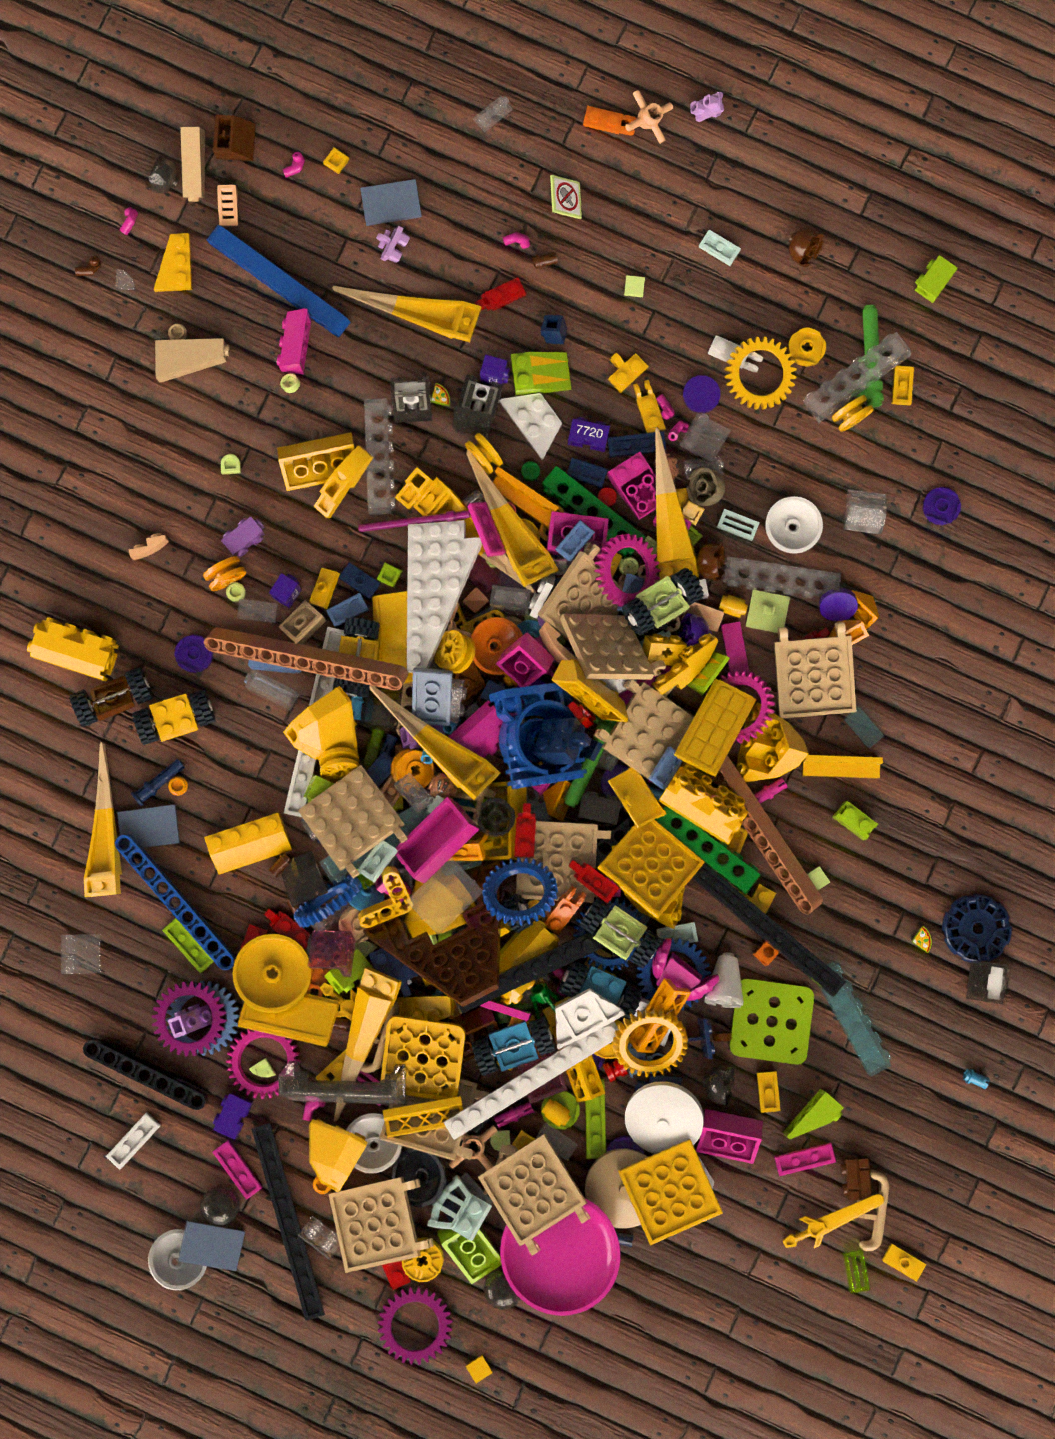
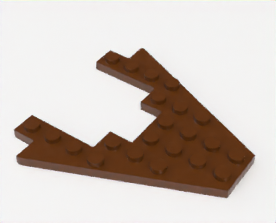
M499 860L484 868L480 861H463L459 864L479 903L462 913L468 925L464 930L433 945L427 931L409 940L398 916L376 926L366 928L363 932L366 937L462 1007L499 989L501 919L498 921L496 915L491 916L490 910L487 911L482 894L483 883L486 882V876L490 877V870L496 872V865L502 868ZM502 883L499 885L497 890V899L500 905L502 896ZM385 908L381 913H388L390 909Z

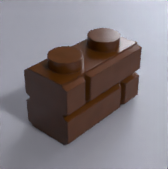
M843 1158V1163L840 1164L841 1175H845V1183H842L843 1195H846L848 1200H860L871 1197L872 1187L869 1158Z

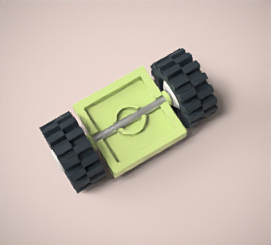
M684 568L672 575L671 579L667 576L623 605V614L629 626L631 625V629L635 630L636 634L643 635L654 627L659 628L687 611L690 608L689 605L700 600L704 596V592L693 572L689 571L688 568Z
M598 897L586 912L579 926L593 934L598 925L601 924L593 939L624 960H627L633 949L636 948L630 960L643 969L655 954L662 939L649 930L643 940L640 941L647 927L616 905L607 918L604 917L612 905Z

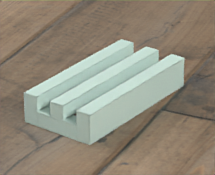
M724 509L717 528L752 541L760 522ZM727 515L729 517L735 518L747 524L753 525L754 527L752 529L745 525L725 518V516ZM723 522L740 528L742 530H745L747 532H750L751 535L734 529L732 527L726 526L723 524Z

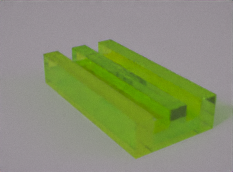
M863 1250L844 1252L843 1259L849 1292L852 1294L869 1291L870 1287ZM856 1256H859L864 1287H861ZM848 1257H851L852 1259V1265L857 1288L853 1287Z

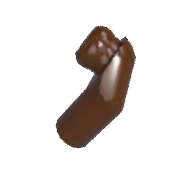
M91 256L87 266L75 267L76 276L94 275L101 267V261L97 256Z

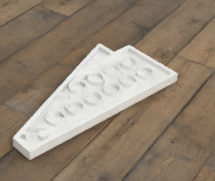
M464 520L408 524V673H413L414 667L429 669L481 549L482 542L480 537L466 538V523Z

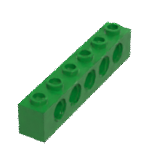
M558 466L543 481V492L549 497L554 496L559 500L557 503L564 509L569 508L573 512L572 514L588 516L587 511L594 509L597 511V516L595 517L609 519L612 527L607 530L606 542L610 538L616 537L618 533L636 535L637 538L642 537L643 541L645 540V536ZM560 486H566L568 491L562 494L557 489ZM578 497L582 499L583 503L575 505L572 500ZM627 547L618 552L623 556L628 555L631 557L636 550Z
M665 806L663 810L667 814L654 820L700 857L707 866L746 895L760 877L759 869L751 863L747 865L742 861L743 857L736 851L732 853L726 849L728 845L720 840L716 841L711 837V834L703 829L701 830L695 824ZM674 820H680L682 826L675 829L671 826V823ZM694 831L698 836L695 840H689L686 837L687 834ZM705 843H710L713 849L710 852H704L702 846ZM720 855H726L729 860L726 864H720L717 858ZM735 867H742L744 873L741 876H736L733 873Z

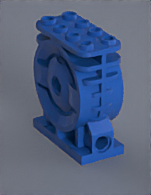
M556 683L505 689L489 694L490 702L495 703L497 717L503 721L499 732V747L504 763H507L509 770L505 771L506 775L510 774L511 782H507V786H512V789L584 778L587 769L582 770L581 762H585V758H580L579 755L581 750H583L582 747L579 748L574 764H542L536 766L531 763L541 762L533 754L536 745L535 736L538 738L543 719L576 718L568 707L574 701L573 696ZM521 698H522V699L524 700V702H525V705H523V706H522V704H521ZM528 716H538L543 718H533L521 723L522 719Z

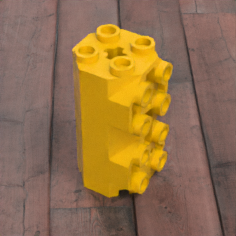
M47 617L46 621L42 620L41 623L37 622L35 624L33 640H30L27 646V651L30 652L32 658L105 682L108 680L105 676L106 674L111 675L118 654L114 653V649L118 650L119 647L116 644L117 641L105 635H102L100 638L95 632L83 629V632H80L81 629L65 623V626H63L58 620Z
M687 764L685 767H680L658 801L723 843L729 844L734 833L739 830L748 814L744 806V798L736 795L723 785L713 788L711 777L698 771L692 765Z
M541 920L534 921L530 927L516 932L500 950L499 973L559 946L558 942L560 939L555 934L550 933L546 929L545 923ZM533 980L499 996L502 998L500 1002L502 1004H510L512 1002L517 1004L523 998L522 994L525 990L530 989L536 981Z

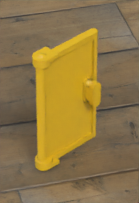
M630 767L627 771L608 780L637 828L667 814L660 806L641 774Z

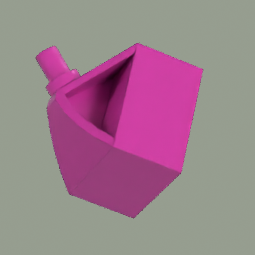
M527 632L503 651L496 665L520 687H527L548 671L555 658L543 647L544 644L540 636L533 638Z

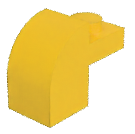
M418 467L405 480L406 485L395 496L409 510L412 509L415 502L433 482Z

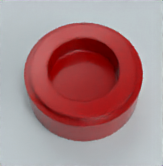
M603 488L598 494V499L608 507H612L616 503L617 494L611 488Z

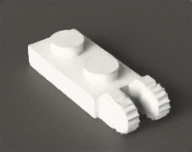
M716 335L708 354L726 362L728 359H733L730 357V353H736L734 348L737 346L741 348V346ZM751 352L743 359L740 368L757 372L759 368L756 365L745 361L748 357L757 362H762L763 357L755 352Z

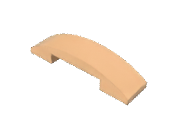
M546 621L539 630V634L548 652L559 664L561 660L575 659L578 661L576 657L557 641L561 634Z

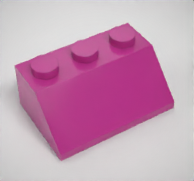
M308 309L289 311L286 318H283L282 329L285 330L284 336L280 337L279 343L282 350L281 354L277 356V365L281 372L304 375L311 327V317Z
M552 511L546 550L552 555H560L555 549L580 520L595 532L588 542L591 545H597L599 548L605 547L604 543L607 539L609 519ZM597 555L593 559L601 561V559L598 558Z
M705 1109L703 1130L697 1141L696 1152L753 1164L762 1140L763 1121Z

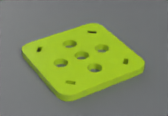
M742 979L741 986L744 1002L743 1006L734 1008L731 1027L732 1040L729 1043L731 1053L738 1057L795 1065L802 1064L806 1060L814 1004L813 991L804 986ZM752 989L753 993L748 996L746 993ZM773 996L777 997L780 1002L776 1008H772L769 1005V999ZM800 996L804 1002L800 1003L797 997ZM751 1013H755L758 1017V1021L755 1024H749L747 1021V1017ZM769 1016H774L777 1019V1024L774 1027H769L766 1023ZM788 1019L796 1021V1027L793 1030H789L786 1027ZM771 1035L774 1037L775 1042L772 1046L768 1047L764 1044V1038ZM741 1040L747 1044L745 1047L740 1042ZM796 1047L798 1050L792 1054L790 1051Z

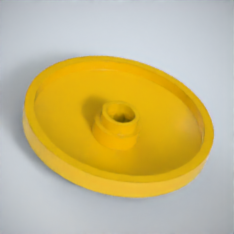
M266 934L256 937L240 950L233 966L235 989L240 998L255 1010L266 1013L288 1010L304 997L310 986L311 964L308 955L301 945L287 936Z

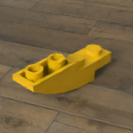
M357 446L326 481L319 491L322 494L314 507L326 518H331L348 490L355 487L374 457L363 447Z
M710 633L703 635L699 638L698 644L686 647L683 653L679 655L682 662L672 666L671 670L666 674L658 676L655 682L652 683L654 689L662 695L675 685L680 689L688 685L711 658L718 643V639Z

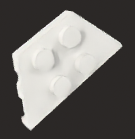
M541 393L499 400L532 448L543 460L562 426L561 420Z
M591 988L555 1006L557 1049L560 1050L624 1016V1010Z

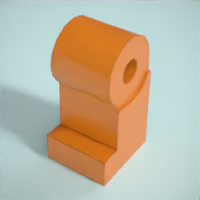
M765 941L752 955L764 966H767L779 952Z

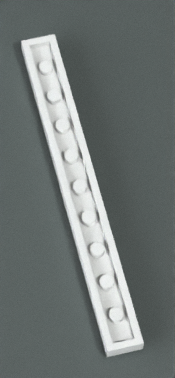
M327 627L322 649L338 652L341 635L346 636L344 630ZM316 674L309 706L333 690L336 678ZM298 750L284 809V814L302 817L298 810L307 804V798L303 796L312 779L317 759L308 756Z
M613 1021L567 1045L444 1121L452 1138L455 1140L613 1042L615 1030H619L615 1022Z

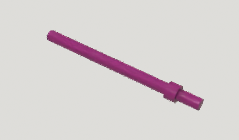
M452 510L446 511L444 514L360 524L358 528L359 532L403 527L408 526V524L456 521L457 519L471 518L469 510L459 512Z

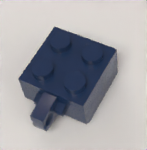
M576 718L543 719L533 754L545 765L574 764L579 748L590 746L592 739L584 733L585 727Z
M383 948L369 954L375 970L402 981L400 989L404 998L412 995L409 984H412L411 978L418 976L417 973Z

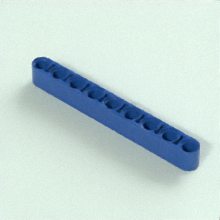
M217 225L206 239L214 248L296 308L308 309L311 319L336 337H340L351 323L343 314L222 226Z
M129 834L117 837L115 841L117 850L215 964L222 970L232 968L236 959L235 954L138 841ZM124 838H127L130 841V845L127 849L123 848L121 845V842ZM137 852L142 855L141 863H137L134 860V855ZM149 867L155 870L153 878L147 876L146 871ZM161 882H165L168 886L165 893L159 889ZM173 897H178L180 899L181 903L179 907L173 906ZM187 911L193 914L191 922L186 921L184 918ZM199 926L205 928L206 934L204 936L198 935L197 928ZM211 941L218 943L219 948L217 951L210 949ZM226 955L231 958L230 966L223 964V956Z

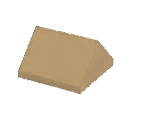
M305 600L279 628L294 643L303 645L326 620L322 614Z

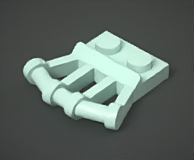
M455 1175L452 1178L453 1181L445 1187L440 1198L432 1204L431 1218L428 1220L427 1226L451 1229L468 1240L473 1241L492 1206L471 1194L463 1181ZM458 1186L466 1196L464 1202L450 1194ZM447 1198L461 1206L457 1214L443 1206ZM440 1211L454 1218L452 1223L438 1222Z

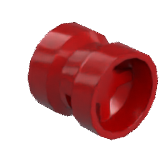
M617 1058L611 1063L602 1064L610 1082L616 1080L618 1076L628 1075L623 1065L619 1064Z

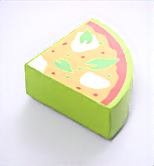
M435 383L431 402L450 407V397L447 390L442 385Z
M921 926L911 942L929 953L932 945L931 935L924 926Z

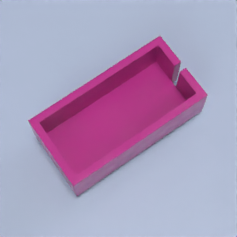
M446 797L407 836L408 839L396 847L398 852L395 856L405 865L404 867L413 879L425 883L480 829L458 802Z

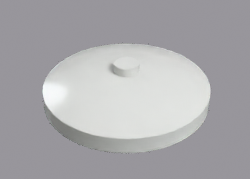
M671 1082L647 1084L639 1088L628 1101L625 1111L627 1131L634 1142L648 1152L656 1154L688 1139H691L694 1145L700 1138L703 1130L704 1114L699 1101L689 1090Z

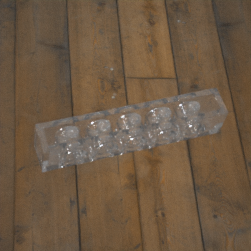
M897 332L893 335H887L882 343L871 347L862 358H856L851 366L847 369H841L836 374V377L825 381L820 386V389L810 392L805 397V400H803L805 407L817 423H820L910 357V348ZM885 351H892L890 356H883ZM870 362L876 363V366L873 368L867 367ZM854 374H861L860 378L856 380L851 379ZM839 385L845 386L842 391L836 390ZM823 397H830L827 402H820Z
M387 398L364 399L366 451L374 457L366 468L369 515L392 514V509L395 508V497H391V490H395L394 478H391L390 472L394 471V461L390 460V453H393V441H389V434H393L392 423H389V416H392V405L388 404ZM377 416L384 418L381 423L374 422V418ZM376 435H383V441H375L374 438ZM383 453L385 457L379 461L375 459L376 454ZM380 471L386 473L383 479H377L375 477L376 474ZM379 490L386 491V495L383 498L376 496Z
M727 556L722 582L727 583V586L731 587L745 585V588L756 590L758 587L765 588L764 591L775 593L778 590L783 591L785 595H795V593L802 594L804 598H813L814 596L822 597L824 593L832 589L834 591L839 590L841 574ZM746 570L748 572V577L741 578L739 576V571ZM758 573H765L767 580L760 581ZM777 576H784L786 583H778ZM797 578L804 580L805 585L803 587L796 585L795 580ZM816 581H820L823 584L822 590L815 588L814 583Z

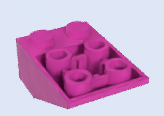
M638 452L607 473L606 476L638 520L656 510V475L641 452Z

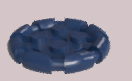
M974 893L973 896H962L950 905V910L948 913H945L943 918L942 931L945 933V943L954 955H959L963 961L980 964L981 961L987 960V962H990L1004 952L1003 949L1006 944L1009 945L1012 936V926L1009 923L1010 916L1000 902H995L991 896ZM975 903L976 909H970L969 904ZM988 906L993 909L991 914L986 911ZM957 912L963 914L959 920L955 918ZM1001 920L1002 928L997 929L995 921ZM975 923L982 925V932L980 934L973 932V925ZM952 929H957L959 936L953 937ZM996 937L1000 940L997 945L992 943ZM964 943L969 946L966 951L961 948ZM985 947V953L980 954L979 948Z

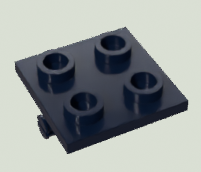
M697 1018L700 1036L690 1037L688 1042L700 1040L703 1057L713 1059L712 1054L715 1053L714 1043L710 1042L709 1034H712L711 1023L707 1022L705 1018ZM672 1033V1039H673V1040H671V1044H673V1041H674L673 1033Z

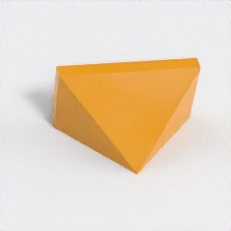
M852 590L858 601V608L853 617L856 620H861L865 628L868 629L880 617L874 598L871 595Z
M861 620L836 622L845 623L846 636L851 635L852 645L869 636ZM835 626L831 631L829 637L837 636Z
M560 781L543 793L548 815L560 821L564 820L569 808L568 805L564 804V797L571 784L568 781Z

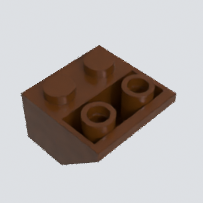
M215 114L213 152L216 159L253 161L256 124L234 115Z

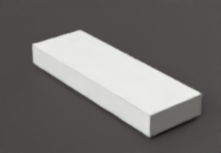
M146 1112L106 1157L121 1170L158 1130L161 1124Z

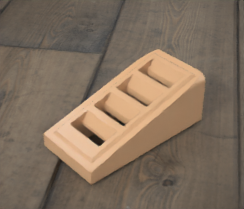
M218 185L219 225L238 226V189L236 185ZM233 200V203H223V201ZM223 208H233V211H223ZM223 216H234V219H223Z

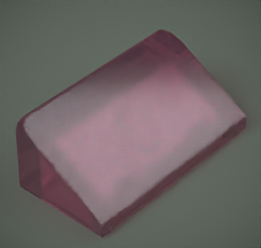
M478 555L469 578L486 596L501 580L486 561Z

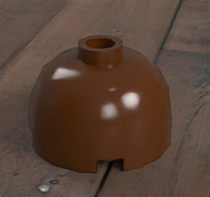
M804 228L797 233H793L789 239V254L792 260L804 268L810 265L808 261L812 257L815 260L824 245V240H822L824 235L812 228Z
M712 542L703 545L698 555H696L698 572L708 580L721 581L724 575V571H721L722 565H725L724 546L722 542Z

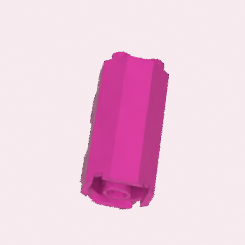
M486 701L448 736L453 741L483 758L488 754L493 756L500 749L499 732L503 723L496 715L495 706L489 707L491 705L489 701Z

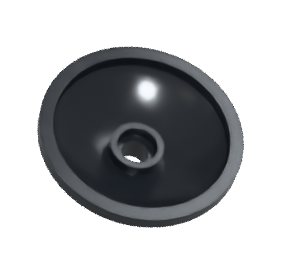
M409 1148L402 1152L394 1163L392 1179L403 1177L404 1182L420 1180L421 1187L406 1190L410 1206H429L440 1198L446 1185V1171L439 1156Z

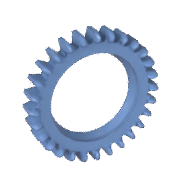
M200 981L202 983V989H204L205 983L204 981ZM208 981L207 985L210 986L208 993L215 990L214 998L221 996L219 1002L225 1004L223 1008L227 1011V1022H225L224 1026L226 1030H222L220 1033L222 1038H215L218 1042L216 1045L210 1042L212 1049L208 1051L210 1054H214V1047L219 1052L221 1051L220 1044L224 1047L228 1046L226 1039L233 1041L230 1033L237 1034L238 1031L233 1026H238V1022L235 1019L239 1018L240 1015L234 1012L240 1008L232 1006L237 1000H229L232 993L225 995L227 988L224 987L219 991L220 984L217 983L212 988V981ZM181 996L175 1000L176 1003H171L170 1006L173 1010H167L166 1012L171 1017L165 1019V1021L174 1018V1013L181 1011L185 1002L194 996ZM186 1035L176 1038L182 1042H196ZM204 1047L205 1053H203L202 1056H205V1055H206V1052H207V1048H206V1047Z

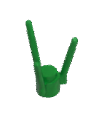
M546 983L536 984L531 989L532 994L529 997L533 1003L536 1019H539L541 1017L537 1002L541 1004L548 1003L555 1013V1005L550 1000V996L557 1002L560 1001V998L548 988Z

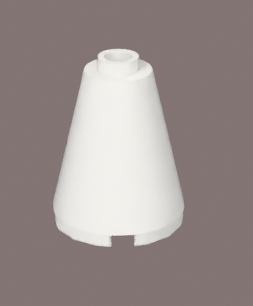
M723 953V955L718 957L712 974H718L720 981L714 986L712 991L706 993L704 1002L716 1006L717 1003L725 1008H739L741 1005L743 1006L744 1001L738 958L734 957L733 953Z

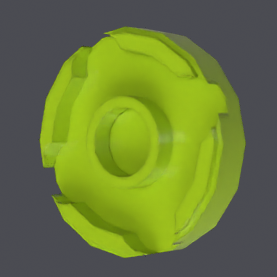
M566 1090L550 1092L542 1102L541 1111L549 1099L556 1100L570 1110L568 1115L571 1118L565 1126L561 1124L558 1127L544 1117L545 1114L541 1112L544 1121L554 1129L564 1130L571 1127L577 1121L580 1114V1106L575 1096Z

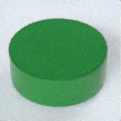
M532 461L526 462L521 469L522 477L527 481L538 479L540 475L539 465Z

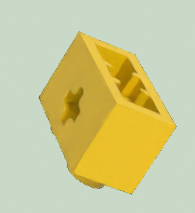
M652 634V636L645 635L642 649L650 664L655 661L664 660L665 665L674 666L682 662L679 655L683 653L687 645L677 635L664 637L660 634Z

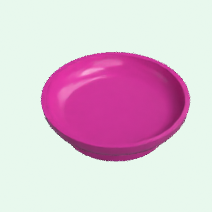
M586 1198L587 1204L583 1208L591 1218L581 1223L574 1211L535 1236L533 1239L538 1243L541 1250L533 1256L526 1244L519 1246L507 1225L504 1229L501 1239L500 1257L506 1280L522 1301L540 1312L565 1316L586 1311L599 1303L607 1295L616 1280L620 1266V1245L616 1231L606 1214Z

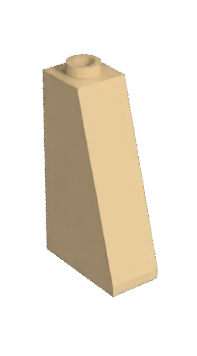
M180 127L183 197L188 198V202H199V198H204L205 130L200 127Z
M223 338L155 340L156 378L159 382H165L225 363L226 356H229V345L225 343Z

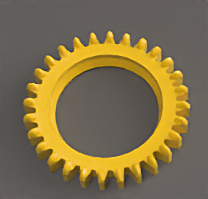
M756 337L754 342L749 338L747 344L743 341L740 343L741 348L739 346L734 348L736 353H730V357L733 359L726 361L731 365L725 368V371L730 372L725 378L731 379L726 385L733 386L729 392H737L734 399L742 397L740 404H744L747 401L748 408L754 403V409L756 410L759 409L760 405L762 410L767 408V404L769 408L774 407V402L777 405L780 404V399L785 400L787 398L785 393L790 394L792 392L788 387L795 386L790 381L796 379V376L791 374V372L796 371V368L790 367L795 361L788 360L792 354L785 355L784 353L787 348L785 347L780 350L781 342L774 345L773 338L768 343L767 337H763L762 341H760L759 337ZM756 350H766L773 353L783 367L781 385L777 390L768 395L761 396L749 392L740 380L739 369L741 362L749 353Z
M645 1008L644 1014L637 1010V1016H634L632 1013L629 1014L631 1020L624 1018V1025L619 1024V1030H615V1037H613L615 1057L625 1070L630 1069L631 1074L636 1070L638 1076H641L643 1071L645 1072V1077H648L650 1072L656 1077L657 1071L664 1075V1068L671 1072L670 1065L677 1067L676 1060L682 1062V1055H686V1049L688 1048L686 1029L683 1027L682 1021H678L677 1016L672 1017L671 1012L665 1015L664 1009L657 1013L656 1008H653L652 1012L649 1013L648 1009ZM646 1023L665 1025L672 1031L674 1038L670 1051L662 1058L653 1061L640 1060L634 1057L627 1047L629 1034L638 1026Z

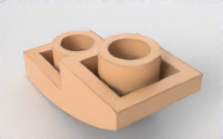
M162 533L152 534L151 538H146L147 546L139 544L133 546L134 549H129L130 557L133 560H137L157 552L169 542L166 535H162Z

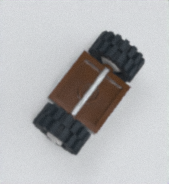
M140 667L125 672L124 676L89 689L91 698H89V694L85 689L69 695L72 709L82 727L135 707L133 697L138 704L153 699V693L147 677Z

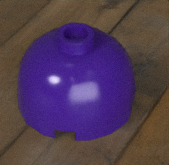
M690 613L684 615L680 625H683V629L678 631V636L681 637L687 647L698 644L699 638L703 635L712 634L707 621L702 616Z

